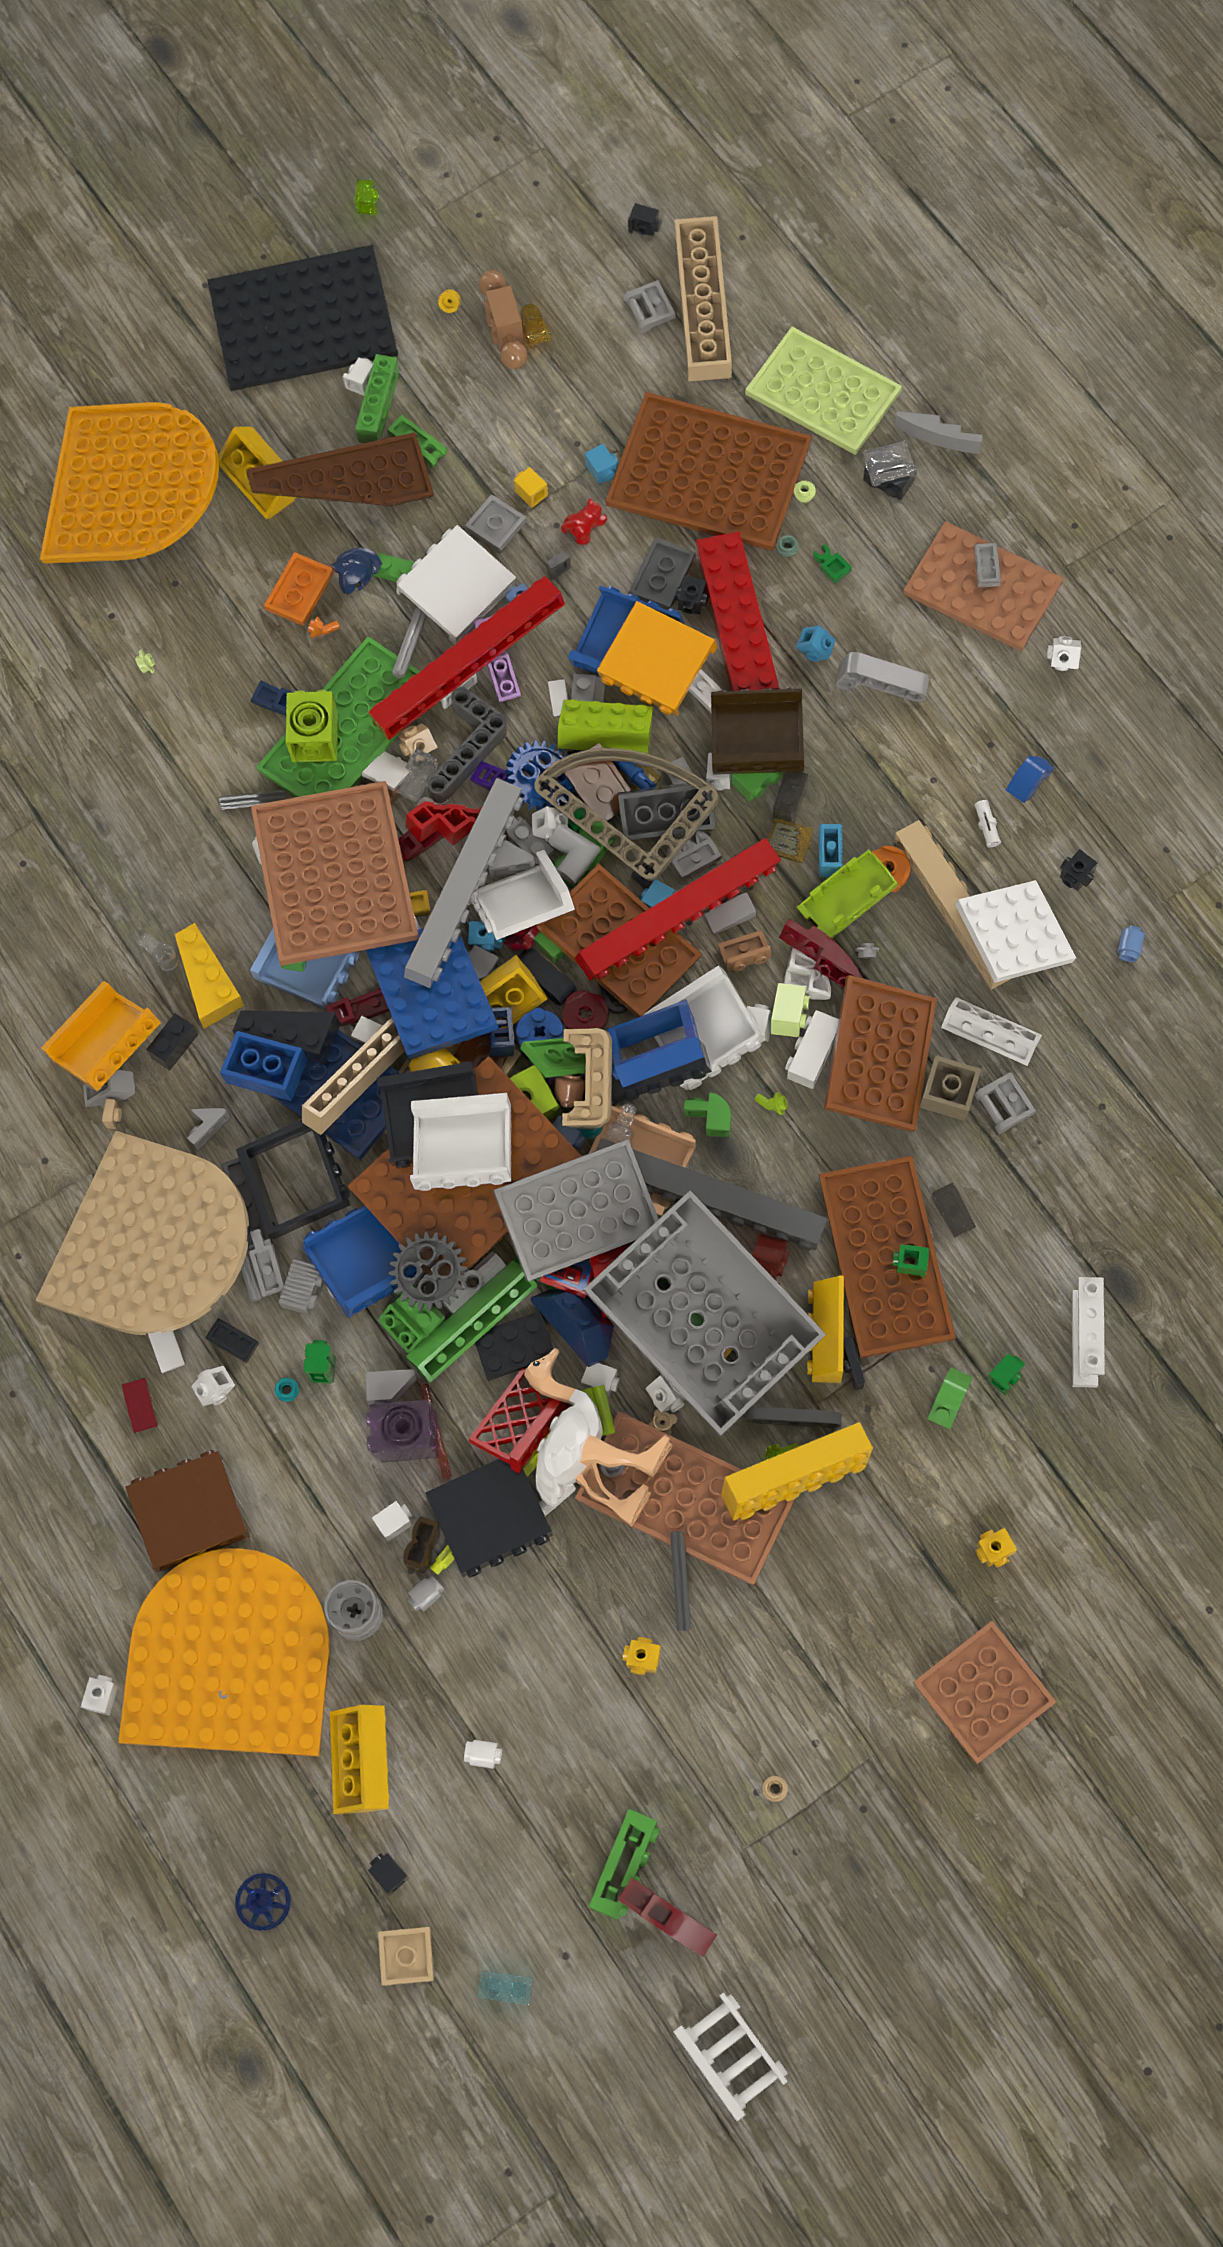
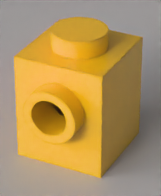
M531 467L519 472L513 480L515 492L531 508L548 496L547 483Z

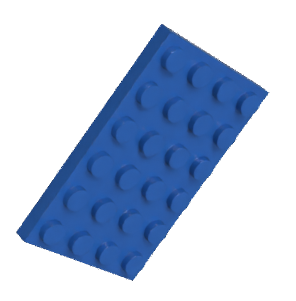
M424 928L417 930L419 938ZM459 936L456 943H451L450 949L452 951L447 962H442L440 966L443 969L438 982L433 981L431 988L404 978L405 967L418 940L366 950L409 1060L499 1029L461 936Z

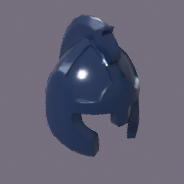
M354 548L342 553L330 566L339 574V584L342 592L348 595L354 591L357 582L360 585L356 589L358 592L370 582L373 574L378 573L382 562L375 552L365 548Z

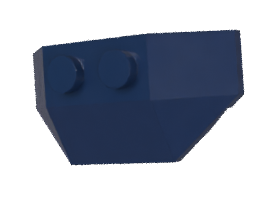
M549 1289L531 1297V1302L588 1368L607 1360L614 1325L608 1318L602 1319L601 1310L587 1294L583 1298L564 1290Z

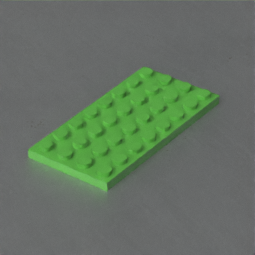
M367 637L322 689L333 692L338 710L337 761L292 762L286 745L285 733L256 767L257 771L295 798L355 787L363 778L362 772L384 753L401 733L399 732L388 740L373 723L368 711L420 671L409 664L405 676L397 679L396 676H393L392 671L398 656L370 637Z

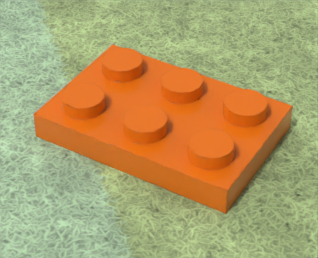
M294 552L266 600L264 609L304 626L331 580L334 570L327 565Z

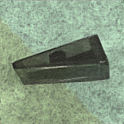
M953 1182L932 1193L931 1199L954 1238L976 1227Z

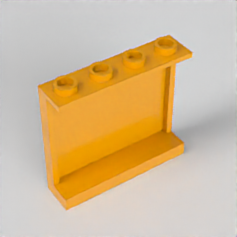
M636 601L598 667L597 672L604 684L608 686L614 684L620 687V691L628 696L634 694L640 697L639 700L648 706L654 704L659 707L662 713L668 716L673 714L678 717V708L709 653L713 655L716 651L717 644L715 639Z
M103 981L41 1049L55 1064L98 1091L161 1022L149 1008L142 1009L118 994L109 983Z

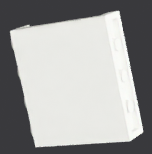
M457 525L453 530L448 529L442 536V541L437 545L433 544L428 549L427 555L422 560L418 559L413 564L412 570L407 575L404 573L397 580L396 593L398 595L403 593L449 634V641L455 645L475 626L474 621L481 620L515 586L516 577Z
M545 850L536 853L539 862L538 866L477 889L479 895L474 904L475 910L479 913L482 923L484 922L487 932H492L496 940L575 910L569 890Z
M720 966L715 967L644 1013L646 1015L687 999L695 1019L699 1039L706 1046L712 1072L707 1073L701 1079L692 1078L685 1080L680 1085L685 1090L697 1088L702 1084V1080L708 1076H716L721 1072V1068L727 1064L732 1065L741 1059V1055L748 1051L753 1052L757 1050L761 1043L765 1041L764 1036L735 987ZM684 1026L654 1037L661 1047L685 1038L686 1034Z
M507 1093L411 1101V1111L414 1115L413 1175H410V1180L415 1190L427 1191L431 1188L440 1187L451 1189L455 1186L467 1185L475 1187L480 1184L491 1183L499 1185L504 1182H511V1103Z

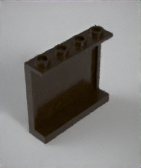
M790 687L775 690L766 688L763 690L742 689L740 691L719 690L711 692L713 775L804 771L802 689Z

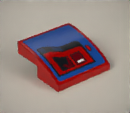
M588 1258L541 1276L540 1282L585 1298L586 1293L583 1290L590 1284L592 1278L590 1260Z

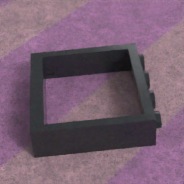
M300 1120L236 1149L266 1236L276 1239L350 1206L348 1199L350 1192L347 1186L342 1183L340 1177L343 1175L339 1164L335 1163L333 1158L335 1154L334 1148L325 1136L327 1129L320 1135ZM313 1131L337 1199L279 1224L255 1156Z

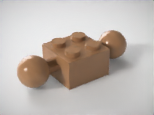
M488 270L479 279V289L487 298V301H483L486 312L487 326L491 328V339L493 345L497 344L503 365L509 369H519L526 363L528 353L524 346L522 321L511 285L506 286L505 278L500 272Z

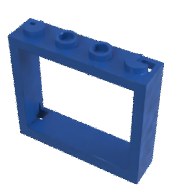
M687 999L608 1029L612 1038V1074L615 1080H620L622 1087L704 1057L695 1019ZM684 1026L685 1038L624 1061L622 1060V1048Z

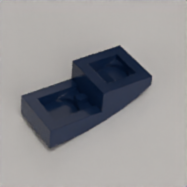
M261 680L251 698V702L286 716L287 693L292 692L283 687L278 689Z

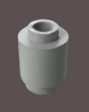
M431 1575L428 1579L425 1577L408 1592L410 1598L407 1601L416 1612L419 1609L424 1612L441 1597L440 1594L445 1590Z

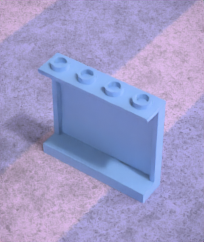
M272 928L250 971L254 979L327 1010L326 1005L336 1002L339 994L337 991L341 984L344 985L349 976L348 971L351 965L356 964L359 958V951L309 960L306 963L304 972L287 970L280 966L274 930Z

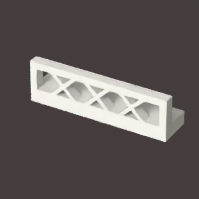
M957 997L949 1007L941 1027L1028 1066L1042 1036Z

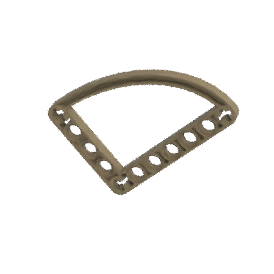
M598 748L571 754L548 767L536 779L534 786L539 795L648 881L656 880L719 802V794L714 787L683 767L647 753L618 748ZM597 761H624L666 772L696 788L698 792L647 854L554 779L565 771L582 764ZM543 782H549L548 785L555 791L553 796L546 789L541 791L543 789L541 786ZM713 792V801L707 800L703 805L707 809L703 811L696 803L699 801L702 804L705 801L703 795ZM561 794H566L569 797V802L565 806L557 804V798ZM578 808L586 810V816L582 820L575 819L574 813ZM693 809L699 810V819L697 821L688 820L689 811ZM595 822H602L604 825L603 831L599 834L592 832V825ZM678 827L684 828L686 832L685 836L680 840L673 837V832ZM612 836H619L621 838V844L616 848H612L609 845V840ZM664 845L671 848V853L666 858L659 856V849ZM632 849L637 850L639 853L638 859L634 862L627 860V853ZM642 861L648 866L654 864L655 873H648L646 875L647 870L640 865Z

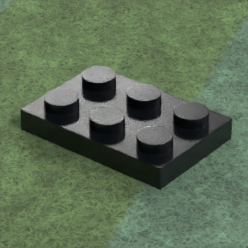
M540 1311L492 1327L475 1342L487 1381L519 1371L522 1368L525 1369L533 1361L548 1355L554 1349Z

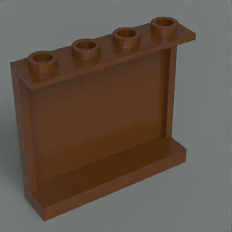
M206 1451L198 1459L180 1461L177 1463V1467L169 1470L168 1468L159 1469L154 1472V1476L146 1479L145 1477L136 1478L131 1481L130 1485L125 1486L152 1567L157 1573L177 1566L199 1554L218 1550L250 1537L224 1467L223 1457L219 1451Z

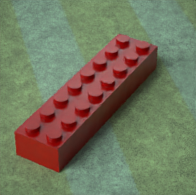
M740 531L696 540V554L702 578L706 580V593L708 594V602L730 690L779 689Z

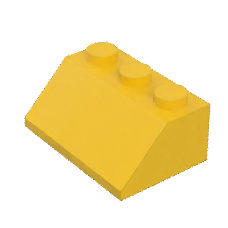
M517 955L480 981L491 1008L511 1007L513 1024L547 1000L546 995L532 973Z

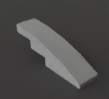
M896 411L895 427L936 446L955 451L980 454L982 435L960 433L961 425L939 423L940 415Z

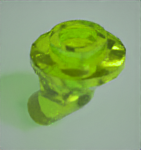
M796 1441L781 1448L780 1444L770 1445L766 1449V1460L799 1447L798 1442Z

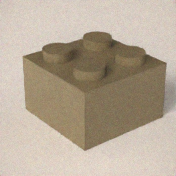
M935 1055L920 1108L965 1121L981 1069Z

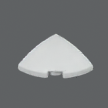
M792 948L783 984L806 986V996H810L811 1000L830 999L831 986L828 977L821 975L820 972L814 969L816 961L807 957L799 950Z

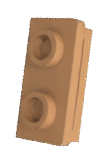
M762 930L718 944V949L727 972L731 970L735 972L740 971L747 965L753 963L762 964L771 958V948L767 945Z

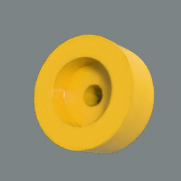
M447 289L439 296L438 304L442 311L453 313L460 306L461 298L456 291Z

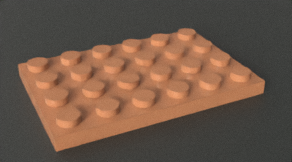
M945 521L905 586L903 594L1022 652L1062 585L1064 578L997 546L1001 584L995 587L978 588L974 544L990 542Z

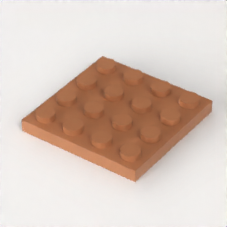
M993 1621L913 1682L976 1765L1056 1703L1055 1699Z

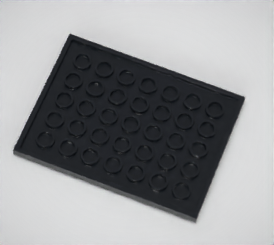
M373 245L207 279L231 391L348 367L355 364L358 358H366L372 362L376 354L390 357L398 356Z

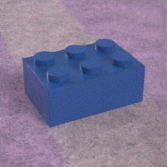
M236 1031L220 1074L227 1084L292 1101L308 1059L302 1048Z

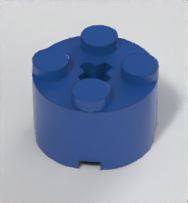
M536 1008L525 1014L518 1022L516 1028L519 1049L525 1041L564 1038L563 1026L559 1018L552 1012L541 1008ZM520 1049V1052L522 1053V1055H523L526 1059L530 1060V1059L526 1056V1054Z

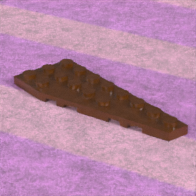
M416 432L255 467L246 471L252 493L381 506L400 505L430 498L434 495Z

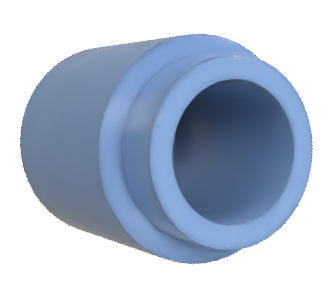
M1128 926L1122 929L1117 951L1121 960L1136 962L1138 957L1141 956L1145 933L1141 931V928Z

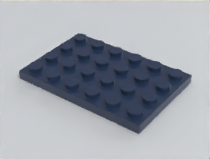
M338 1030L325 1065L307 1060L292 1101L274 1096L271 1097L302 1119V1105L362 1046ZM389 1066L379 1077L401 1073ZM377 1079L327 1128V1133H325L327 1138L359 1161L386 1131L381 1090L378 1088Z

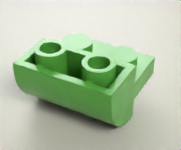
M402 1293L396 1302L391 1303L379 1317L378 1322L409 1354L438 1328L445 1317L434 1305L432 1311L428 1310L427 1305L420 1311L418 1303L410 1307V1298L405 1302L400 1300L403 1295Z

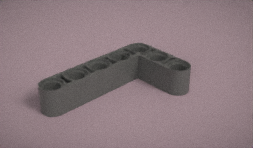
M462 687L456 688L451 694L452 709L456 715L476 729L429 779L428 793L435 803L441 804L447 801L507 734L505 716L474 693ZM461 700L466 701L465 703H458ZM476 713H483V715H480V716H477V715H475V714H476ZM495 725L501 726L499 728H493V726ZM486 741L484 744H479L478 742ZM466 756L472 757L471 759H468V760H467V759H463V758L466 757ZM451 772L457 773L456 775H449ZM442 788L441 791H435L434 789Z

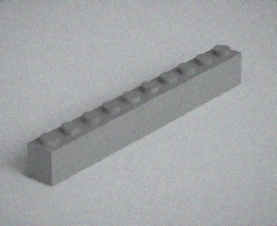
M496 778L405 967L404 978L431 988L433 981L438 982L443 970L440 966L443 961H448L452 951L450 945L452 942H457L461 933L459 926L461 923H466L470 914L468 910L470 903L474 905L479 895L477 891L478 886L484 885L488 876L486 870L488 866H493L497 857L495 851L497 847L501 848L505 841L506 835H504L506 829L510 830L515 817L512 815L515 810L519 811L522 805L523 798L520 797L522 788Z

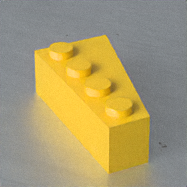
M194 923L176 933V941L197 1013L205 1029L243 1007L244 1004L196 924Z

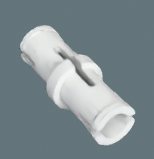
M981 800L974 804L980 821L978 823L979 829L983 830L987 847H995L1001 844L996 829L997 821L992 816L988 800ZM985 817H987L991 831L988 830Z

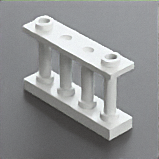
M1078 1277V1290H1072V1387L1097 1388L1098 1375L1105 1374L1103 1278Z
M722 1993L720 1998L724 2003L694 2027L684 2029L681 2025L673 2032L733 2117L738 2121L745 2115L742 2110L746 2107L745 2104L776 2079H779L784 2085L788 2082L785 2079L788 2072L779 2060L774 2063L737 2012L740 2006L731 1994L727 1997ZM731 2012L740 2025L707 2051L704 2049L700 2052L695 2044L698 2041L697 2037ZM747 2034L755 2048L723 2073L720 2071L716 2074L710 2066L714 2063L713 2059ZM763 2056L771 2070L740 2095L736 2093L732 2097L726 2088L730 2085L729 2081Z

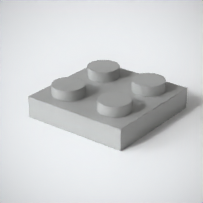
M491 494L466 523L465 530L498 552H501L527 522L526 516Z

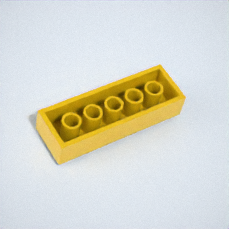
M858 1422L726 1476L721 1496L733 1521L738 1518L745 1520L753 1516L755 1511L760 1509L764 1511L775 1507L777 1502L784 1499L791 1501L797 1498L801 1492L806 1490L813 1492L819 1489L823 1483L828 1481L834 1483L841 1480L847 1473L852 1472L856 1474L861 1472L867 1466L873 1447L861 1423Z

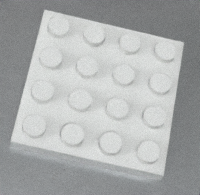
M1036 880L958 899L955 903L994 983L1069 964L1076 959Z

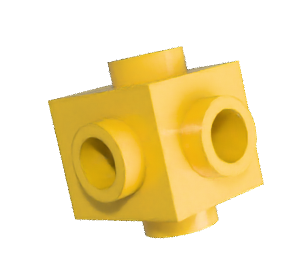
M1005 1528L995 1533L993 1530H990L979 1536L981 1540L978 1541L976 1545L978 1549L975 1550L981 1563L986 1562L988 1568L993 1565L996 1568L1003 1566L1009 1562L1008 1557L1014 1555L1017 1551Z
M637 1637V1641L631 1640L630 1646L625 1645L622 1660L627 1661L626 1667L630 1668V1672L633 1674L645 1675L646 1672L656 1674L661 1645L652 1644L651 1639ZM639 1654L646 1655L643 1659L637 1658Z

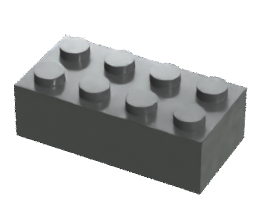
M687 783L617 792L623 835L629 840L663 836L697 794L698 790ZM711 793L703 795L705 801L702 804L699 801L696 803L703 811L707 809L703 806L707 800L712 801ZM693 809L688 813V820L697 821L700 817V812L697 809ZM713 810L696 831L715 828ZM678 827L674 830L673 834L685 833V829Z

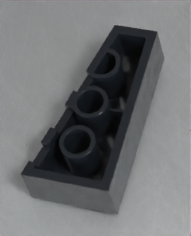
M240 1010L232 1031L234 1035L236 1031L302 1048L308 1061L325 1065L341 1023L335 1012Z

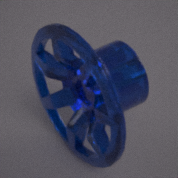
M268 1873L255 1874L246 1879L239 1887L235 1899V1909L240 1920L247 1927L258 1931L271 1930L280 1925L287 1917L291 1905V1895L286 1884L279 1877ZM261 1878L260 1888L252 1889L247 1886L253 1880ZM266 1878L276 1881L280 1886L272 1891L267 1890ZM245 1889L248 1893L246 1903L240 1905L241 1895ZM282 1889L286 1896V1905L276 1902L274 1898ZM273 1908L284 1909L282 1916L274 1922L271 1910ZM241 1909H249L253 1913L251 1922L244 1917ZM260 1915H265L270 1923L267 1926H257L254 1924Z

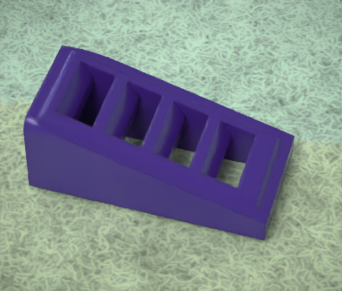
M481 761L471 776L470 781L490 791L496 778L500 777L502 778L501 780L505 781L509 776L504 774L506 770ZM484 769L487 770L484 777L482 779L479 778L482 771ZM491 773H492V774H494V776H493V778L491 779V781L489 782V781H487V779L489 778V776H490Z

